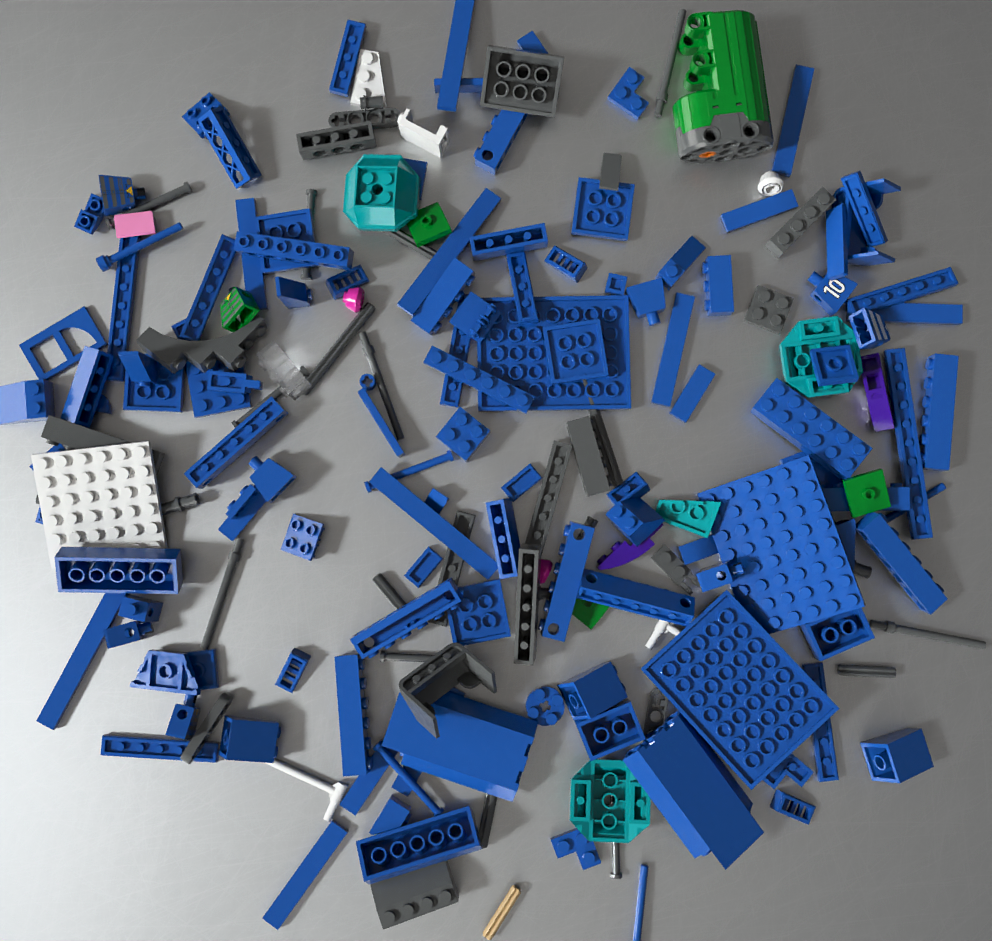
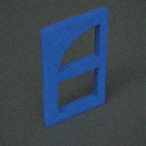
M83 306L19 344L38 379L49 380L80 361L82 352L74 355L62 334L64 330L75 328L89 333L97 342L90 346V348L100 350L108 345L87 307ZM54 336L67 361L45 373L32 349Z

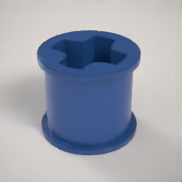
M364 374L360 378V385L365 390L371 391L376 387L375 378L371 374ZM366 378L373 381L369 387L363 384V382H366Z

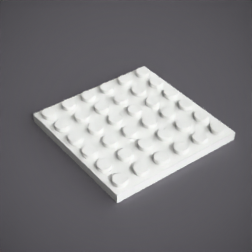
M150 440L31 455L51 569L56 568L54 557L61 547L168 548Z

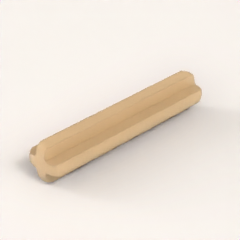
M512 885L483 931V936L486 939L492 940L521 894L519 887Z

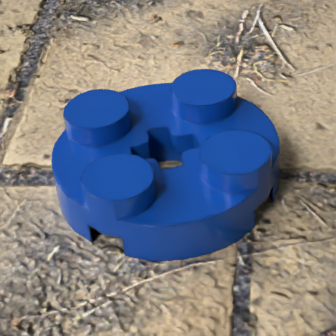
M541 686L530 692L527 697V714L531 720L537 721L538 725H554L561 719L564 713L565 704L563 697L553 687ZM548 701V705L551 706L550 709L542 711L540 703Z

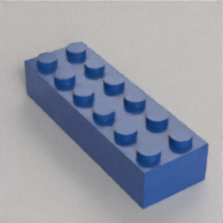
M778 378L774 380L751 410L753 415L805 454L810 455L812 459L840 480L850 478L873 449Z
M61 547L54 557L58 592L179 594L183 584L181 549Z
M470 806L356 841L363 880L369 885L483 849L474 813Z

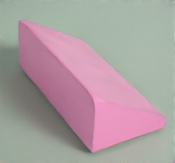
M152 211L114 215L117 238L156 234V223Z

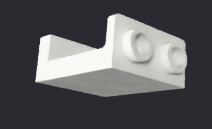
M407 108L405 112L399 115L397 121L401 138L441 158L450 143L448 128L441 125L435 135L414 124L411 109Z

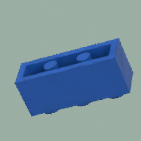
M731 255L708 256L705 262L702 263V273L705 274L706 281L703 282V291L706 292L707 300H704V310L707 311L708 316H730L734 312Z

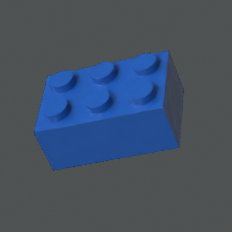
M862 608L800 625L814 659L819 661L828 659L875 638Z
M629 699L615 704L591 719L574 720L590 761L646 739Z

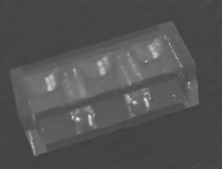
M274 340L255 354L260 360L257 363L264 371L268 369L271 373L268 375L275 384L279 383L282 386L279 390L286 398L290 396L296 400L312 386Z

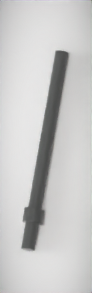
M680 9L660 92L657 93L656 97L657 105L654 114L656 117L662 116L664 104L667 103V91L686 16L685 9Z
M366 331L361 332L359 337L363 345L362 350L364 356H367L397 441L404 439L374 356V347L370 345Z
M236 538L233 550L229 553V562L200 646L202 649L208 650L236 563L239 562L241 557L240 551L244 542L242 538Z
M870 620L869 622L871 628L882 629L887 633L893 634L897 632L980 649L986 648L985 641L897 625L891 621Z

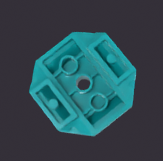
M363 154L346 174L343 212L360 231L397 232L410 220L418 216L421 179L401 155ZM378 189H383L380 194L375 195Z
M838 316L798 321L779 345L784 382L808 398L850 392L856 382L818 387L809 353L811 349L850 345L857 373L860 377L863 373L862 361L853 329L846 325Z
M589 759L571 778L569 820L588 841L629 843L650 825L651 798L623 760L595 759L590 761ZM607 795H613L614 802L611 805L604 804V798Z

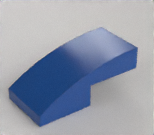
M712 534L708 538L703 537L678 546L685 565L719 553Z

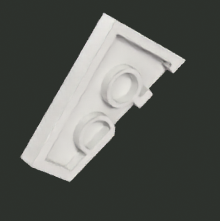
M360 49L350 101L351 106L361 107L360 97L365 95V97L383 96V108H387L379 52Z

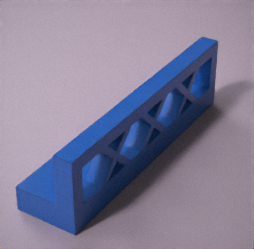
M223 106L210 109L197 119L236 189L262 175ZM208 118L212 122V129L205 122ZM217 136L221 138L222 146L218 145L216 141ZM227 153L232 157V164L226 159ZM236 170L239 171L242 177L244 178L240 182L236 176Z

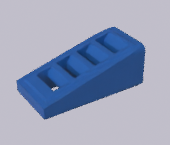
M555 245L544 260L547 264L577 283L587 270L585 262ZM559 253V254H560L559 258L557 259L556 262H553V260L555 259V257H556L557 254ZM566 258V260H565V262L563 263V265L560 266V264H561V262L563 261V259ZM571 262H573V264L571 265V267L569 268V270H567V267L569 266V264H570Z
M358 265L353 267L351 271L346 270L328 278L326 286L333 299L336 300L342 297L345 291L348 292L349 288L360 287L368 283L369 279L362 266ZM356 272L358 273V275H359V277H360V279H361V280H359V281L357 280V278H356V276H355V274H354V273H356ZM349 276L351 277L354 283H350L348 279ZM341 280H344V282H345V284H346L345 287H344L343 284L341 283ZM334 284L338 285L339 290L336 289Z
M294 648L275 685L293 693L311 655ZM290 664H293V665L299 667L300 670L297 669V668H295V667H293V666H291ZM286 671H289V672H291V673H293V674H295V675H297V676L295 677V676H293V675L287 673ZM283 677L286 678V679H288V680H290V681H292L293 684H290V683H288V682L282 680Z
M778 789L775 791L770 804V808L808 825L816 806ZM797 803H799V805H798V807H797V810H796V812H795V814H794V811H795V808H796V806H797ZM804 806H806L803 817H800Z

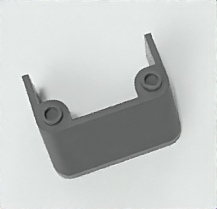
M460 643L447 645L399 682L400 693L416 720L436 739L440 735L435 710L431 704L459 683L467 689L475 688L482 683L492 693L495 694L497 692L494 671Z

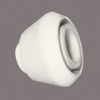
M768 171L761 176L758 191L765 196L776 195L783 189L784 181L778 173Z

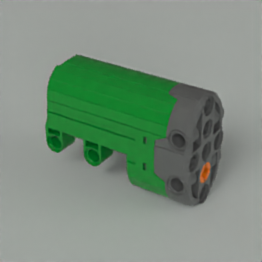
M744 10L709 11L691 14L687 19L684 29L685 33L680 39L678 50L684 56L693 55L690 62V70L687 71L683 80L684 88L693 93L679 98L672 107L679 158L687 163L724 162L731 159L754 156L771 149L774 139L758 27L754 14ZM691 24L697 25L698 28H693ZM684 42H689L691 45L688 46ZM689 78H695L696 82L690 81Z

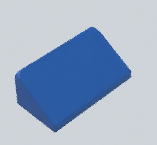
M635 472L606 495L615 506L622 500L641 498L650 491V488L646 481Z

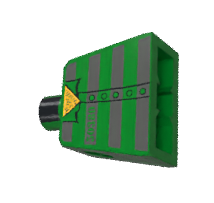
M238 287L228 289V295L220 305L222 327L235 332L247 325L260 310L251 293Z

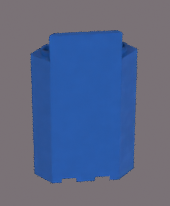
M399 692L382 746L400 752V756H403L401 765L513 802L528 759L530 747L535 737L537 721L447 692L431 704L435 710L440 735L436 739L416 720Z
M676 711L667 716L662 726L648 733L645 737L646 739L641 744L627 751L623 761L694 858L700 855L706 856L712 851L726 870L764 831L750 814L753 805L752 801L709 743L679 711Z

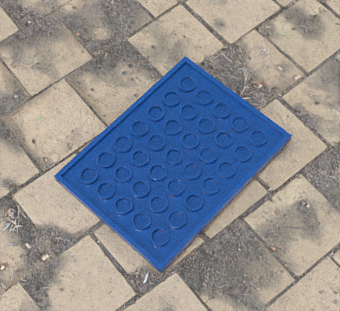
M629 295L534 297L538 322L519 325L514 297L482 298L487 303L494 304L502 314L482 342H477L478 368L535 396L528 411L631 409ZM600 319L609 376L587 379L586 387H584L582 380L551 385L543 327ZM587 387H589L591 395L587 393ZM478 391V412L518 411ZM588 397L593 399L594 405H590Z
M810 455L697 494L700 501H722L711 528L713 539L722 562L729 560L732 564L742 562L745 573L737 575V579L730 583L735 599L768 634L866 606Z
M725 590L641 668L646 676L751 790L839 710L838 706L728 590Z

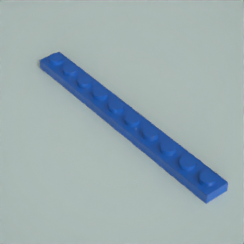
M905 348L887 349L883 353L903 487H910V510H907L911 540L933 538Z

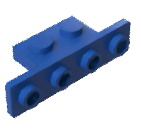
M253 484L246 485L239 494L241 496L237 501L233 500L229 504L226 513L228 518L218 529L231 541L238 537L267 502Z

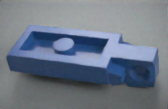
M209 371L208 391L247 394L251 393L252 389L262 390L263 382L253 380V376L248 374Z

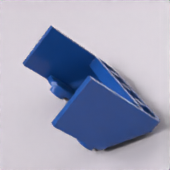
M885 178L865 182L876 210L882 205L883 194L901 191L900 186ZM845 188L837 189L833 195L836 201L832 204V208L841 204L846 206L848 264L872 266L895 262V258L878 251L876 248L866 247V240Z

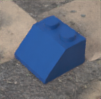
M640 497L619 501L605 514L611 523L636 547L665 521L662 516Z

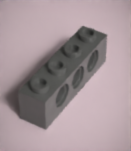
M371 121L296 134L299 153L303 160L377 147Z

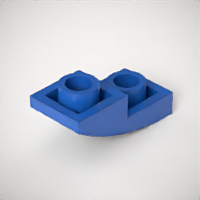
M91 193L85 210H80L74 227L93 235L104 218L101 197Z

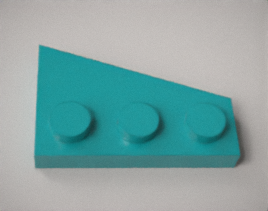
M659 499L655 511L665 519L664 522L708 538L722 501Z

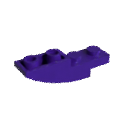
M879 352L861 356L862 378L874 432L895 429Z
M663 524L655 529L638 547L632 542L629 545L626 541L621 543L617 541L610 548L612 552L608 556L604 554L597 560L598 565L596 568L598 570L611 569L638 558L655 545L650 538Z

